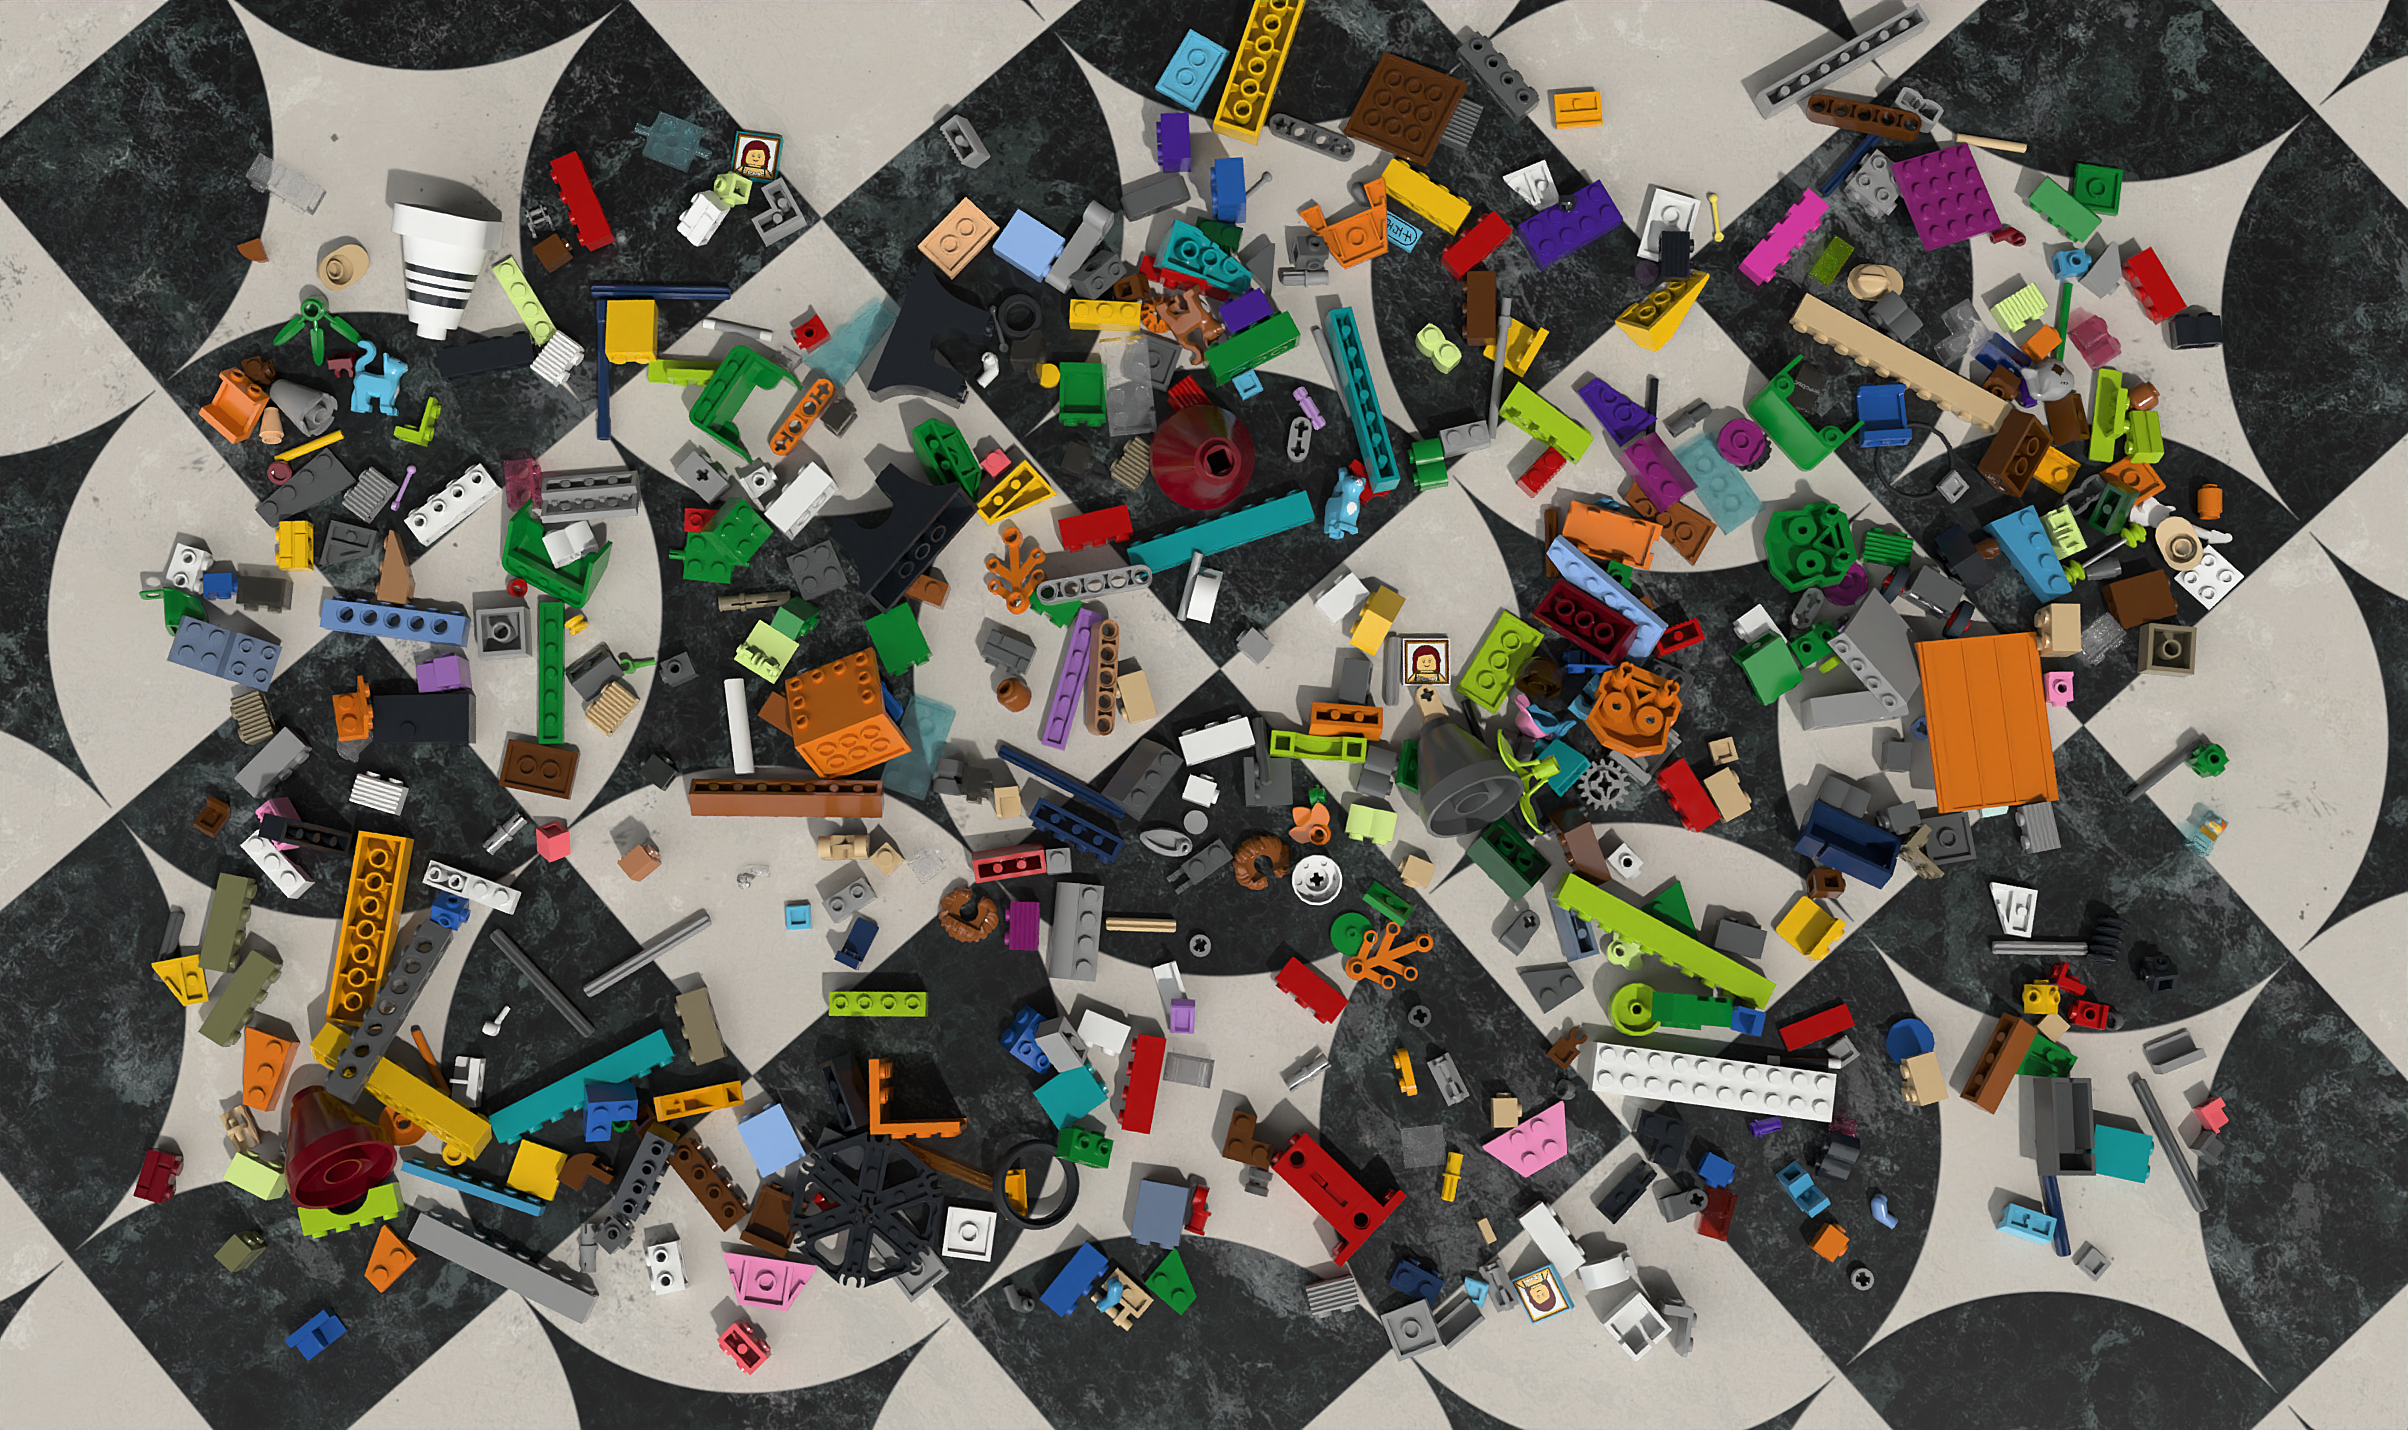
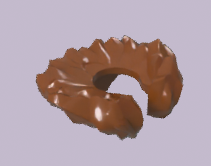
M1269 834L1265 836L1253 835L1252 838H1247L1237 848V853L1234 854L1233 866L1235 868L1236 880L1241 885L1247 886L1250 889L1261 890L1264 887H1268L1267 877L1257 872L1254 867L1255 859L1261 855L1271 858L1273 873L1276 877L1282 878L1283 875L1289 874V869L1291 868L1289 846L1284 845L1278 837L1270 836Z
M965 886L954 888L952 892L942 898L940 901L939 919L941 920V926H944L950 937H954L962 943L965 941L971 943L973 940L978 942L980 938L985 939L988 933H991L996 928L999 921L997 908L991 899L983 896L978 901L977 918L973 921L963 920L960 916V908L972 897L971 889H966Z

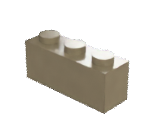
M703 987L676 996L677 1002L674 1003L677 1015L682 1016L684 1022L681 1029L684 1038L689 1039L691 1048L688 1049L691 1061L696 1062L698 1066L727 1057V1050L708 989Z

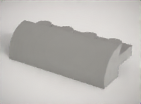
M637 470L543 478L541 489L543 499L541 510L542 523L637 516L638 507H641V489Z
M1057 882L1048 978L1096 982L1104 886Z

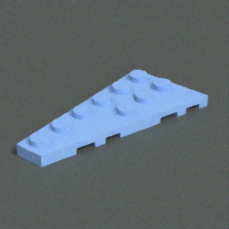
M1559 535L1554 539L1546 554L1570 585L1638 625L1636 638L1625 658L1629 664L1632 663L1634 666L1642 668L1668 627V624L1562 535Z

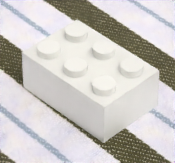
M813 461L809 465L805 464L799 470L797 479L793 483L791 481L788 482L781 491L783 494L777 500L773 499L765 508L767 510L764 513L765 516L790 540L794 539L839 490L834 480Z

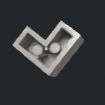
M782 177L761 188L771 209L751 220L767 247L803 228L807 223Z

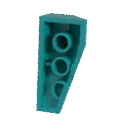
M1174 220L1162 240L1153 265L1159 269L1165 268L1207 280L1208 286L1239 296L1248 290L1253 276L1233 257H1229L1215 242L1210 241L1204 236L1203 232L1197 227L1179 220Z

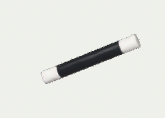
M1767 1055V1065L1840 1069L1841 1059Z

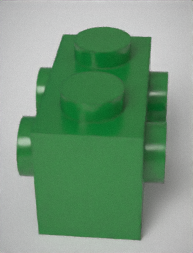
M1819 620L1808 627L1810 629L1809 633L1803 636L1800 632L1788 639L1791 644L1787 645V648L1799 671L1834 651L1827 642L1839 634L1830 620L1824 624Z
M1072 1125L1071 1128H1061L1055 1157L1094 1169H1108L1114 1140L1105 1138V1133L1086 1132V1128L1079 1125Z

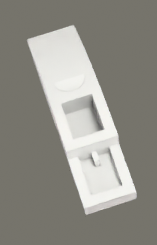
M433 860L430 861L422 882L512 915L521 895L520 891Z

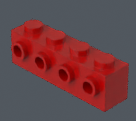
M574 151L550 161L553 170H550V174L555 184L559 183L562 189L559 191V195L564 205L568 203L571 211L567 212L573 226L577 224L580 232L576 234L582 246L586 245L591 252L615 242V236L579 154Z
M1138 1034V1038H1133L1130 1052H1135L1134 1061L1128 1062L1126 1076H1131L1129 1086L1124 1085L1122 1100H1126L1125 1110L1120 1109L1118 1124H1122L1121 1130L1150 1135L1167 1038Z

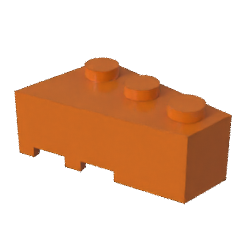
M246 1027L243 1081L244 1105L264 1112L275 1111L300 1042L258 1027Z

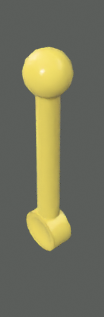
M1711 194L1709 200L1712 202L1716 231L1714 240L1721 242L1724 235L1720 232L1716 203L1718 196Z

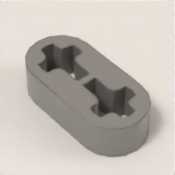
M1298 417L1291 424L1287 456L1293 462L1304 461L1308 454L1312 425L1307 418ZM1300 423H1304V427L1308 428V430L1303 431L1302 438L1298 437V429L1294 428L1299 426ZM1297 442H1301L1300 449L1304 451V453H1300L1299 457H1296L1295 453L1291 451V449L1296 448Z
M1811 588L1802 594L1789 617V623L1794 629L1804 630L1812 624L1824 603V595L1819 589ZM1815 594L1818 603H1813L1810 608L1807 607L1810 601L1807 596ZM1806 611L1807 613L1804 616L1806 623L1803 622L1799 625L1797 623L1798 619L1795 616H1799Z

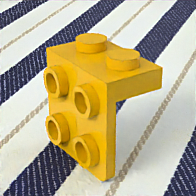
M1802 896L1778 924L1775 932L1809 961H1817L1818 959H1824L1829 953L1830 949L1828 946L1833 940L1837 942L1845 933L1843 928L1846 923L1840 918H1832L1807 896Z

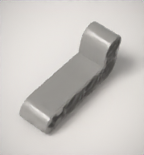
M1094 200L1089 204L1084 212L1082 224L1047 274L1045 282L1064 294L1069 291L1072 286L1069 277L1090 260L1114 223V213Z

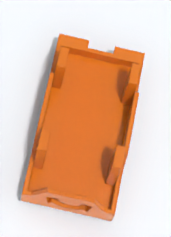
M1571 499L1561 535L1578 550L1587 555L1649 570L1654 557V553H1651L1650 550L1653 541H1659L1663 524Z

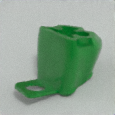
M170 587L139 592L143 600H164L165 627L171 636L176 635L182 615L209 623L208 615L200 599ZM148 594H159V595L149 596Z

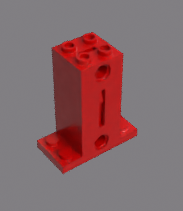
M1296 1131L1287 1141L1290 1145L1284 1151L1279 1149L1272 1156L1271 1161L1273 1163L1270 1166L1346 1239L1344 1243L1340 1240L1331 1250L1333 1253L1331 1256L1332 1260L1341 1267L1407 1195L1397 1186L1394 1189L1390 1187L1380 1197L1383 1201L1379 1204L1304 1131L1300 1134ZM1299 1151L1302 1153V1160L1296 1164L1290 1161L1291 1154ZM1357 1213H1365L1364 1222L1360 1224L1354 1223V1217Z

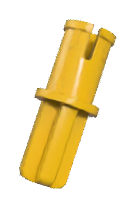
M1448 1152L1445 1173H1442V1176H1445L1441 1194L1443 1200L1454 1201L1458 1179H1461L1460 1169L1464 1156L1462 1154Z

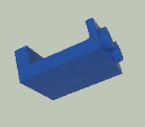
M1888 382L1884 385L1875 386L1874 383H1866L1858 388L1855 393L1857 421L1859 422L1862 419L1865 422L1858 429L1860 448L1907 445L1912 439V430L1907 427L1904 400L1906 384Z

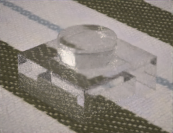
M783 345L769 361L791 374L802 364V356Z

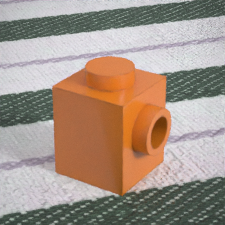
M2045 324L2019 348L2037 364L2063 340L2059 337L2060 335L2055 328Z
M1824 1223L1808 1246L1827 1261L1834 1262L1837 1256L1841 1257L1848 1248L1847 1242L1850 1239L1844 1235L1846 1231L1838 1224Z

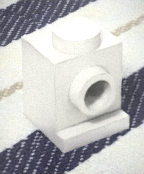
M765 466L740 479V482L755 504L779 489L776 485V482L779 481L772 469L767 470ZM763 478L764 484L758 486L756 481Z
M1621 843L1605 859V862L1623 880H1627L1629 877L1633 880L1643 871L1640 868L1643 862L1625 843ZM1625 858L1631 861V865L1629 867H1625L1623 865V860Z

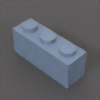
M1554 892L1549 893V901L1568 963L1600 954L1591 922L1589 923L1578 918V912L1572 909L1566 911L1556 906L1557 901L1551 898Z

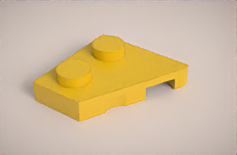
M200 954L151 963L152 968L183 1006L209 1002L203 968L198 967Z

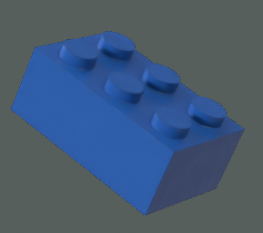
M1243 157L1215 159V167H1210L1213 218L1217 217L1218 222L1226 224L1246 223Z

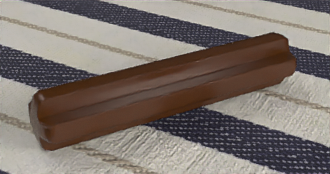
M1547 509L1544 512L1546 577L1554 579L1559 577V569L1546 553L1554 539L1558 537V515L1556 509Z

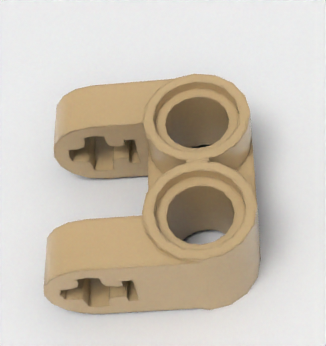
M870 835L819 836V858L827 861L869 859Z

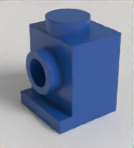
M203 574V597L208 600L216 601V598L231 599V595H240L242 593V580L236 574Z

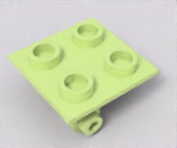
M2068 504L2039 518L2058 560L2087 548Z
M759 620L743 645L740 644L737 648V655L734 660L774 684L799 644Z

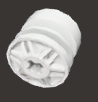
M1312 854L1304 857L1296 864L1292 873V885L1295 893L1302 901L1310 905H1323L1331 902L1338 895L1342 887V875L1339 867L1331 858ZM1316 872L1319 876L1324 877V880L1320 881L1319 886H1315L1314 882H1310V878L1314 877Z

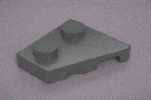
M331 520L320 564L328 566L374 555L380 532Z
M1572 968L1521 973L1519 975L1543 1014H1546L1584 989Z

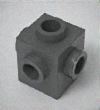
M1313 235L1296 236L1291 250L1295 269H1322L1325 260L1329 258V247L1325 246L1324 237Z
M617 1215L613 1218L608 1216L599 1225L601 1230L593 1239L611 1255L619 1248L624 1250L633 1241L631 1236L635 1231L631 1228L633 1226L632 1222L625 1216L620 1217Z

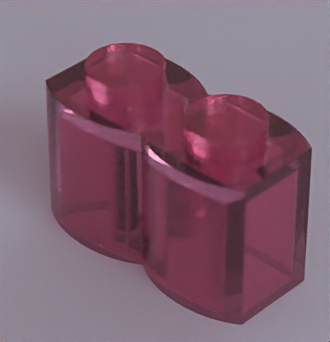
M2096 314L2067 333L2074 346L2081 352L2083 359L2093 371L2122 353L2120 342L2108 333L2106 322Z

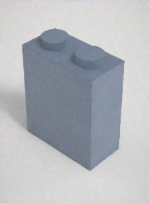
M1141 1179L1131 1238H1136V1243L1150 1245L1151 1241L1160 1243L1159 1247L1174 1250V1246H1179L1190 1187Z

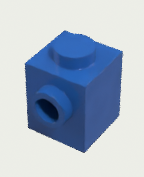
M1707 1151L1704 1152L1695 1170V1173L1705 1178L1704 1183L1715 1189L1718 1185L1725 1187L1726 1184H1730L1736 1172L1733 1171L1735 1165Z

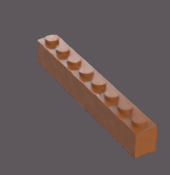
M692 779L689 789L691 816L882 818L884 790L883 781Z

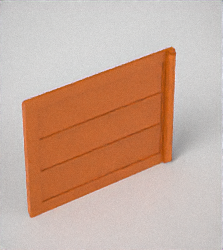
M2037 632L1914 643L1915 651H1917L1938 814L2059 800L2040 654L2037 651Z

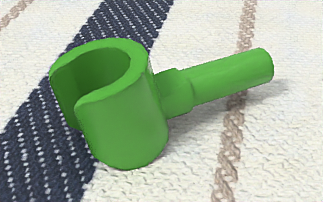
M624 659L620 662V664L630 663V669L622 671L626 674H633L640 667L656 665L655 659L641 662Z

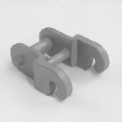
M539 204L540 208L531 212L526 209L527 214L525 216L526 218L529 217L530 223H528L534 239L537 238L534 227L539 222L546 220L551 225L552 231L556 230L551 217L546 215V206L543 207L542 204ZM542 213L544 216L537 220L532 218V216Z

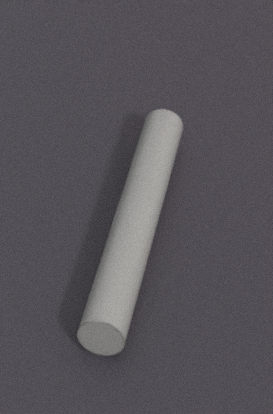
M1194 551L1177 619L1186 621L1191 597L1204 554L1199 551Z

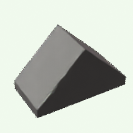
M1270 243L1247 262L1245 266L1253 274V280L1268 295H1271L1275 243Z

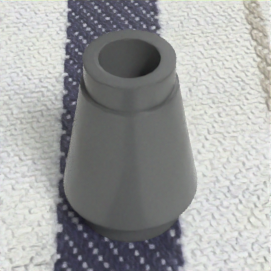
M2108 556L2084 568L2087 581L2116 579V576L2121 575V566L2117 557L2111 558V556Z

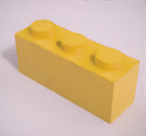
M1071 299L1070 329L1140 332L1141 303Z

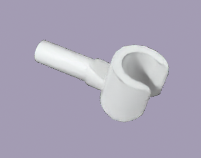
M505 1006L495 1022L487 1020L482 1031L487 1035L496 1036L499 1033L502 1020L511 1008Z

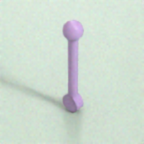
M414 465L407 467L408 473L395 501L391 505V509L394 511L398 510L399 502L412 474L416 472Z

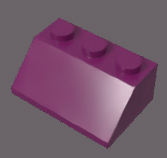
M1656 432L1642 437L1624 450L1618 458L1660 514L1698 488L1697 484Z

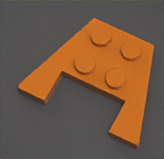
M1383 177L1364 185L1372 207L1371 209L1331 226L1327 225L1319 204L1299 212L1317 236L1324 237L1325 246L1329 247L1331 254L1345 270L1389 252L1386 181Z

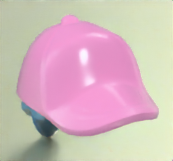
M1520 694L1514 698L1520 710L1516 715L1515 724L1521 733L1533 738L1544 737L1549 741L1559 740L1577 723L1573 719L1559 722L1551 713L1539 709L1536 704H1531L1525 695Z

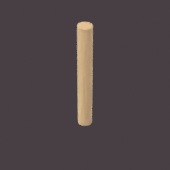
M1957 133L1955 138L1956 143H1968L1969 145L2025 153L2027 146L2025 143Z

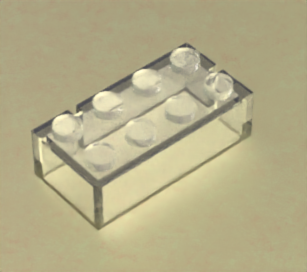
M1147 334L1126 336L1123 342H1121V337L1100 339L1099 344L1110 437L1155 432L1157 429L1155 407H1150L1154 406Z

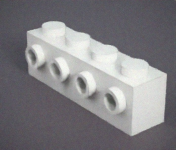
M482 464L469 467L463 477L449 482L446 485L447 489L440 494L432 495L428 498L427 504L421 508L413 509L408 514V518L404 521L425 546L430 545L503 490Z

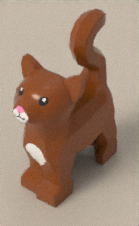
M1198 284L1183 293L1188 308L1184 309L1182 307V296L1180 294L1171 297V305L1164 302L1156 306L1162 320L1170 327L1181 346L1186 350L1195 352V358L1190 361L1191 365L1195 366L1203 362L1204 351L1198 344L1189 342L1187 335L1194 329L1201 328L1207 348L1213 341H1218L1225 331V325L1213 318L1209 306L1199 297L1200 287Z

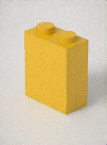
M607 300L605 353L610 362L615 364H625L626 362L647 364L650 361H657L659 309L655 300Z

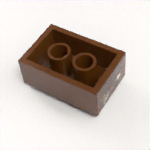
M2011 409L1977 469L1997 492L2021 498L2054 438L2034 414Z

